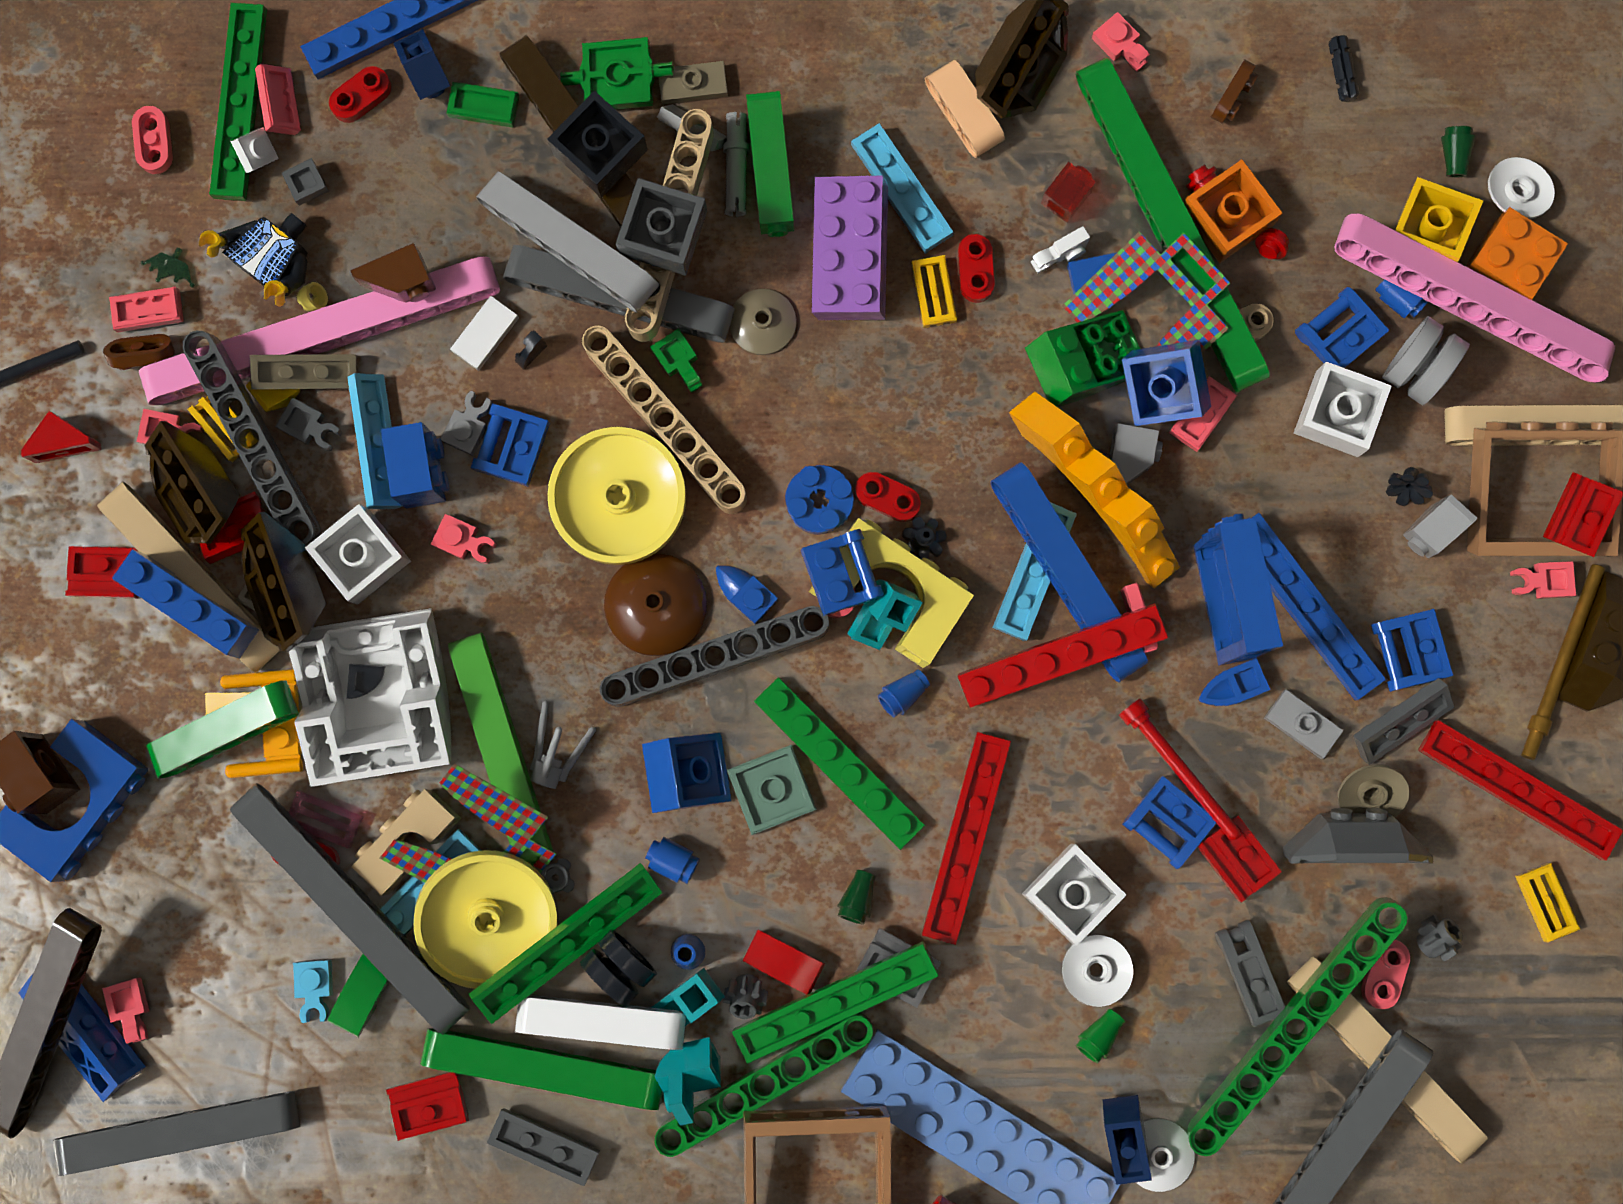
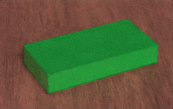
M452 82L446 114L449 118L513 128L519 94L515 91Z

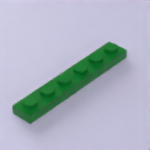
M230 4L209 192L213 199L247 201L250 172H245L231 141L254 131L259 91L255 68L262 63L267 9L261 4Z
M779 677L754 700V703L899 850L925 826Z
M639 863L470 992L471 1000L492 1025L596 945L611 929L615 930L661 895L662 891L644 866Z
M924 941L735 1027L732 1030V1034L748 1064L939 976V972Z

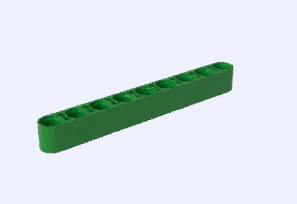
M1382 897L1372 902L1188 1124L1187 1133L1190 1147L1195 1153L1201 1156H1210L1223 1146L1404 930L1407 924V915L1405 910L1395 900ZM1384 908H1395L1397 916L1392 923L1382 924L1379 922V914ZM1364 935L1373 937L1374 943L1370 950L1365 952L1356 950L1355 945L1358 938ZM1346 963L1350 965L1351 971L1346 978L1336 979L1332 976V971L1337 964ZM1323 991L1328 994V999L1324 1005L1316 1007L1309 1004L1311 994ZM1290 1020H1303L1305 1022L1304 1029L1297 1034L1287 1032L1286 1025ZM1275 1046L1282 1050L1280 1058L1275 1061L1264 1059L1263 1053L1268 1047ZM1247 1074H1254L1259 1077L1258 1084L1253 1088L1243 1087L1240 1084V1080ZM1225 1101L1233 1102L1237 1106L1235 1112L1230 1115L1219 1113L1217 1108ZM1203 1128L1209 1129L1214 1133L1213 1138L1207 1142H1200L1194 1136L1198 1130Z

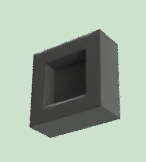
M312 158L282 172L286 184L299 206L329 192Z

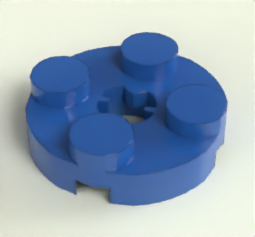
M829 466L804 467L792 478L786 490L785 501L788 514L797 527L811 534L821 535L841 527L846 523L853 509L854 497L850 482L840 471ZM817 491L825 492V498L829 500L826 507L823 504L821 505V509L813 507L814 501L810 499L814 492L818 494Z

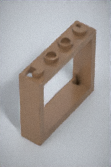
M1491 421L1486 422V428H1474L1469 511L1478 519L1468 527L1467 551L1477 556H1589L1547 538H1486L1491 440H1601L1599 482L1622 491L1623 430L1613 428V422H1591V428H1578V422H1556V428H1543V422L1527 421L1521 422V428H1508V422ZM1622 499L1595 556H1618Z
M886 1106L743 1111L745 1204H756V1137L875 1132L876 1204H891L890 1115Z

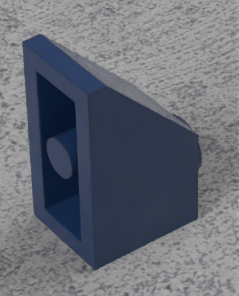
M423 29L393 43L420 100L426 97L428 99L436 98L444 93L445 88L450 87L448 79Z
M1138 1095L1103 1099L1104 1127L1116 1185L1152 1181L1145 1128Z

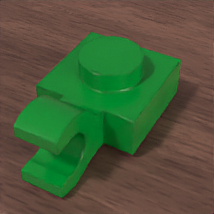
M679 328L650 346L669 377L679 372L691 393L703 386L701 379L691 366L693 362L698 360L697 355Z

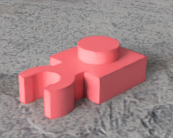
M143 409L136 442L146 444L160 421H167L186 434L191 431L202 432L203 428L196 423H187L179 426L180 417L178 415Z
M447 514L444 515L431 542L432 546L463 560L469 551L473 558L482 564H488L490 560L480 555V548L483 545H490L494 548L497 546L496 542L489 537L475 538L478 531L476 527Z
M1573 561L1534 564V573L1527 568H1518L1510 572V576H1521L1525 581L1523 588L1512 589V594L1524 595L1536 589V599L1576 596Z

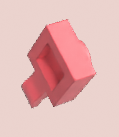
M1118 12L1093 32L1092 39L1113 61H1116L1122 55L1137 72L1147 64L1146 58L1150 54L1142 45L1136 44L1139 41L1140 34Z
M134 978L102 988L110 1023L121 1021L126 1044L148 1039L146 1026L140 1018L141 1014L150 1012L142 979Z

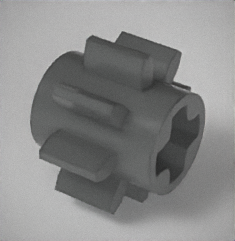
M1432 915L1421 922L1422 927L1417 929L1420 933L1417 935V944L1427 957L1436 958L1440 956L1445 962L1458 954L1457 949L1462 947L1459 942L1462 941L1463 936L1460 928L1452 919L1443 918L1439 921L1436 915Z
M742 974L736 977V979L731 978L729 980V985L724 990L725 997L723 998V1003L730 1004L729 1012L735 1017L750 1019L756 1014L760 1015L762 1013V1007L767 1004L768 990L761 989L762 981L750 974Z

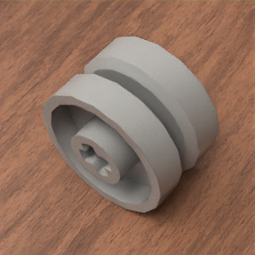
M1429 316L1419 324L1406 340L1382 376L1391 385L1399 388L1416 374L1409 385L1408 396L1422 406L1449 380L1470 345L1456 334H1451L1436 348L1435 346L1443 335L1444 326Z

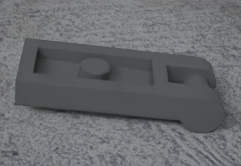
M1242 921L1238 923L1237 928L1229 931L1224 928L1215 932L1216 940L1224 954L1252 1026L1256 1027L1276 1019L1285 1008V1005L1250 921ZM1244 940L1248 950L1237 954L1233 944Z

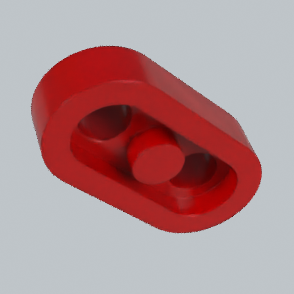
M376 66L366 67L332 92L329 98V107L338 120L345 123L355 122L389 96L391 81L381 68ZM370 79H377V82L373 86L367 85V82ZM350 98L348 105H340L343 99Z
M971 234L962 239L958 248L960 290L963 297L968 301L981 303L992 295L995 285L992 246L990 241L983 235ZM971 246H978L981 249V253L974 255L969 251V248ZM979 278L984 282V285L977 288L972 285L971 281Z
M877 472L863 474L856 483V497L862 505L898 522H908L917 516L921 502L919 495L912 488ZM868 484H877L879 491L876 494L868 493L866 490ZM900 498H907L910 506L902 509L897 505V501Z

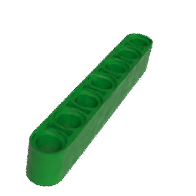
M857 1013L835 1023L694 1104V1114L699 1111H706L711 1115L713 1122L708 1128H700L695 1123L680 1126L675 1116L666 1120L659 1127L655 1135L654 1143L656 1149L660 1154L667 1157L679 1155L741 1119L743 1111H754L863 1048L870 1042L873 1036V1027L870 1019L862 1013ZM861 1021L866 1025L867 1032L863 1038L853 1039L847 1034V1027L851 1022ZM830 1039L836 1044L837 1048L832 1056L823 1057L819 1055L816 1045L820 1040ZM789 1058H801L805 1062V1070L798 1075L789 1073L785 1066ZM760 1075H768L774 1080L775 1087L770 1092H761L755 1086V1079ZM730 1093H737L742 1097L744 1105L739 1110H730L724 1103V1097ZM668 1129L678 1131L681 1136V1143L677 1146L667 1145L663 1140V1132Z
M427 1028L420 1065L424 1067L640 1109L659 1110L662 1089L655 1079L656 1070L450 1030L442 1035L434 1028Z

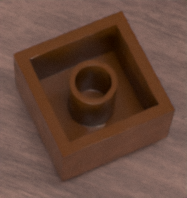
M13 731L0 740V788L4 792L2 796L3 801L13 812L18 814H48L81 790L57 754L50 748V744L43 734Z

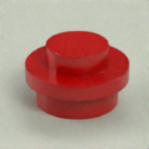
M1204 164L1188 176L1191 182L1186 185L1188 190L1192 189L1195 192L1217 177L1215 174L1217 171L1216 167L1213 166L1208 169Z
M1268 228L1265 232L1260 233L1255 240L1259 253L1267 259H1283L1288 253L1289 238L1278 229Z

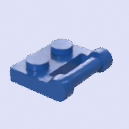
M1350 287L1342 290L1338 294L1339 298L1308 324L1302 323L1295 329V334L1299 340L1308 345L1323 364L1329 362L1345 368L1389 331ZM1347 308L1351 309L1355 315L1324 341L1318 336L1317 333Z
M492 404L489 411L491 419L478 457L473 458L470 468L483 474L529 487L550 422L507 407ZM504 420L511 421L512 423L498 464L490 463Z
M861 529L803 547L800 550L823 616L884 596L881 585L876 584L862 544L864 537ZM849 546L864 588L863 591L858 593L854 592L840 552V548Z
M1435 609L1371 624L1373 634L1378 635L1390 681H1387L1389 692L1435 681L1438 678L1443 679L1453 676ZM1400 628L1413 674L1411 676L1404 677L1391 630Z
M1164 776L1158 779L1122 823L1129 831L1134 829L1170 859L1169 864L1175 869H1179L1216 824L1207 811ZM1148 811L1185 840L1180 848H1177L1142 819Z

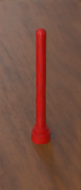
M1139 698L1120 713V718L1127 726L1131 724L1134 729L1138 728L1226 836L1231 840H1237L1241 835L1240 829L1149 720L1151 716L1147 712L1149 708L1142 699Z

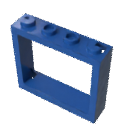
M1234 514L1231 517L1222 518V522L1215 523V527L1208 529V533L1202 534V538L1193 545L1218 665L1251 660L1283 646L1256 517L1244 519L1243 514Z

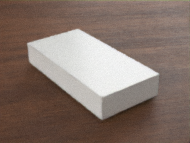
M490 296L450 350L479 371L519 317Z

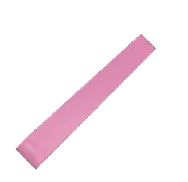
M1350 214L1344 218L1334 246L1335 252L1343 259L1414 295L1422 297V299L1582 380L1596 383L1602 382L1608 377L1615 352V345L1609 339L1365 215Z

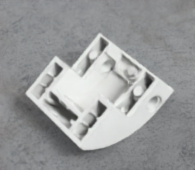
M432 608L313 627L309 635L289 651L303 706L295 720V726L311 787L450 764L451 724L443 659ZM349 664L386 666L384 676L374 690L359 698L346 699Z

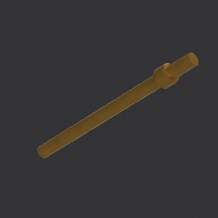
M1592 564L1537 713L1530 718L1527 727L1530 732L1521 756L1524 758L1535 760L1543 737L1549 734L1553 723L1550 720L1605 571V568L1600 565Z

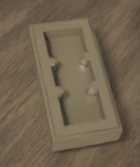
M723 61L674 67V76L658 77L662 105L728 97Z

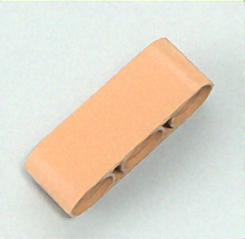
M956 60L949 62L925 77V83L930 94L974 158L979 157L1005 140L1000 124L990 109L977 99L976 88Z

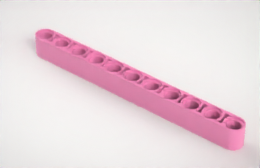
M478 257L431 272L430 275L436 290L429 292V296L421 301H408L405 303L373 291L222 340L221 343L240 378L243 379L250 376L249 355L320 354L488 299L490 296L494 297L500 292V287L491 259L489 257ZM210 345L196 349L197 354L200 357L207 354ZM184 353L146 365L139 370L145 395L150 405L170 403L204 391ZM220 369L214 373L213 383L216 387L222 386L226 381V374L223 369Z

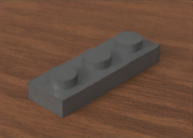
M1440 678L1436 679L1354 734L1353 737L1361 758L1369 765L1452 710L1454 704L1448 685Z
M505 1108L501 1109L487 1141L489 1145L582 1186H585L600 1152L598 1149Z

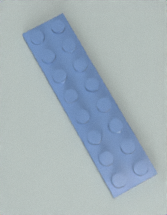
M878 1029L841 1089L842 1093L864 1107L886 1106L891 1124L1019 1204H1109L1120 1184L1116 1185L1115 1177Z

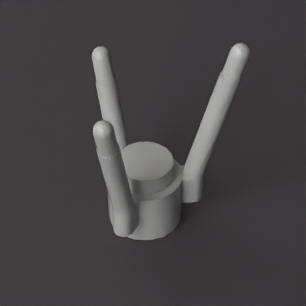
M543 701L534 758L530 766V770L533 771L530 780L556 789L559 781L566 782L569 771L590 742L596 729L594 727L589 728L563 768H561L562 761L554 758L562 733L561 727H556L547 755H542L549 702Z

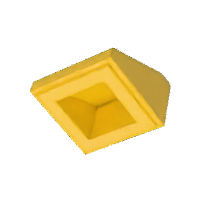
M250 382L246 384V388L266 412L287 407L292 397L295 399L300 392V389H251Z

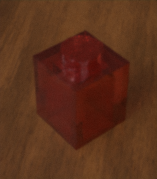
M1068 162L1045 191L1041 204L1068 223L1092 193L1096 181L1092 179V175L1087 169L1079 165L1075 167Z

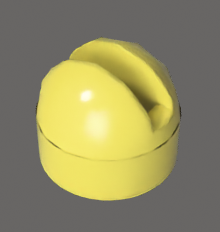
M311 282L299 290L297 301L303 306L304 310L315 311L327 305L328 296L322 285Z

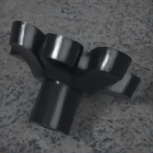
M1414 467L1406 468L1403 475L1398 473L1390 475L1388 483L1391 485L1387 487L1386 494L1391 497L1397 496L1396 503L1400 506H1406L1409 499L1414 504L1419 505L1424 503V497L1431 498L1433 496V489L1428 485V475L1425 473L1419 474L1418 469Z
M921 517L914 518L912 520L914 528H905L902 531V537L910 540L907 543L911 548L910 553L913 554L917 551L919 559H928L930 552L935 557H939L943 552L939 542L946 541V532L943 530L937 531L939 523L936 519L931 518L925 523Z

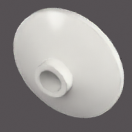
M1519 157L1505 159L1493 168L1488 178L1490 196L1503 212L1511 207L1528 219H1534L1543 215L1553 203L1555 190L1550 176L1540 165L1529 159Z
M1089 935L1077 946L1072 945L1066 952L1062 963V976L1066 988L1074 998L1086 1005L1102 1007L1117 1002L1126 994L1133 979V964L1127 950L1118 941L1104 935ZM1094 963H1099L1102 967V972L1099 976H1092L1090 974V966Z
M1159 1118L1144 1121L1152 1181L1136 1183L1145 1189L1155 1192L1175 1189L1188 1178L1194 1165L1195 1154L1190 1147L1188 1134L1172 1121ZM1165 1151L1167 1153V1159L1164 1163H1157L1155 1161L1157 1152Z

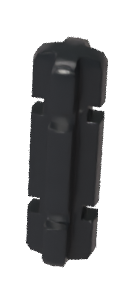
M1346 35L1335 36L1331 38L1328 45L1330 54L1334 55V58L1331 60L1336 84L1340 85V88L1337 89L1339 99L1342 102L1352 101L1359 95L1357 82H1354L1356 74L1352 54L1348 52L1350 48L1349 40Z

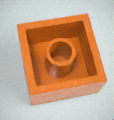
M1242 159L1189 195L1184 201L1205 245L1219 264L1256 239L1260 233L1273 227L1283 214Z
M1509 207L1495 220L1466 264V267L1532 300L1568 243Z

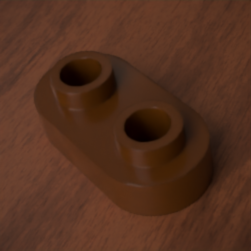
M1244 59L1211 115L1212 119L1223 124L1226 118L1230 121L1233 120L1242 104L1237 98L1242 90L1249 93L1259 76L1253 72L1256 68L1255 64Z
M153 334L116 339L104 347L103 353L110 367L127 370L132 367L146 366L170 358L174 355L175 350L168 335Z

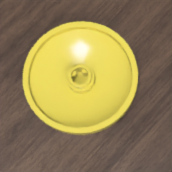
M626 427L603 428L592 431L577 439L559 457L548 484L549 512L554 526L561 537L579 554L604 564H630L646 559L658 552L676 533L686 506L685 481L681 469L671 452L660 441L649 434Z
M483 850L469 852L444 863L423 885L414 910V935L422 957L437 974L454 984L476 989L557 927L555 900L547 881L536 868L525 860L500 851Z

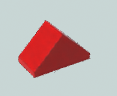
M48 411L21 449V456L34 463H40L99 451L102 448L101 443L64 418Z

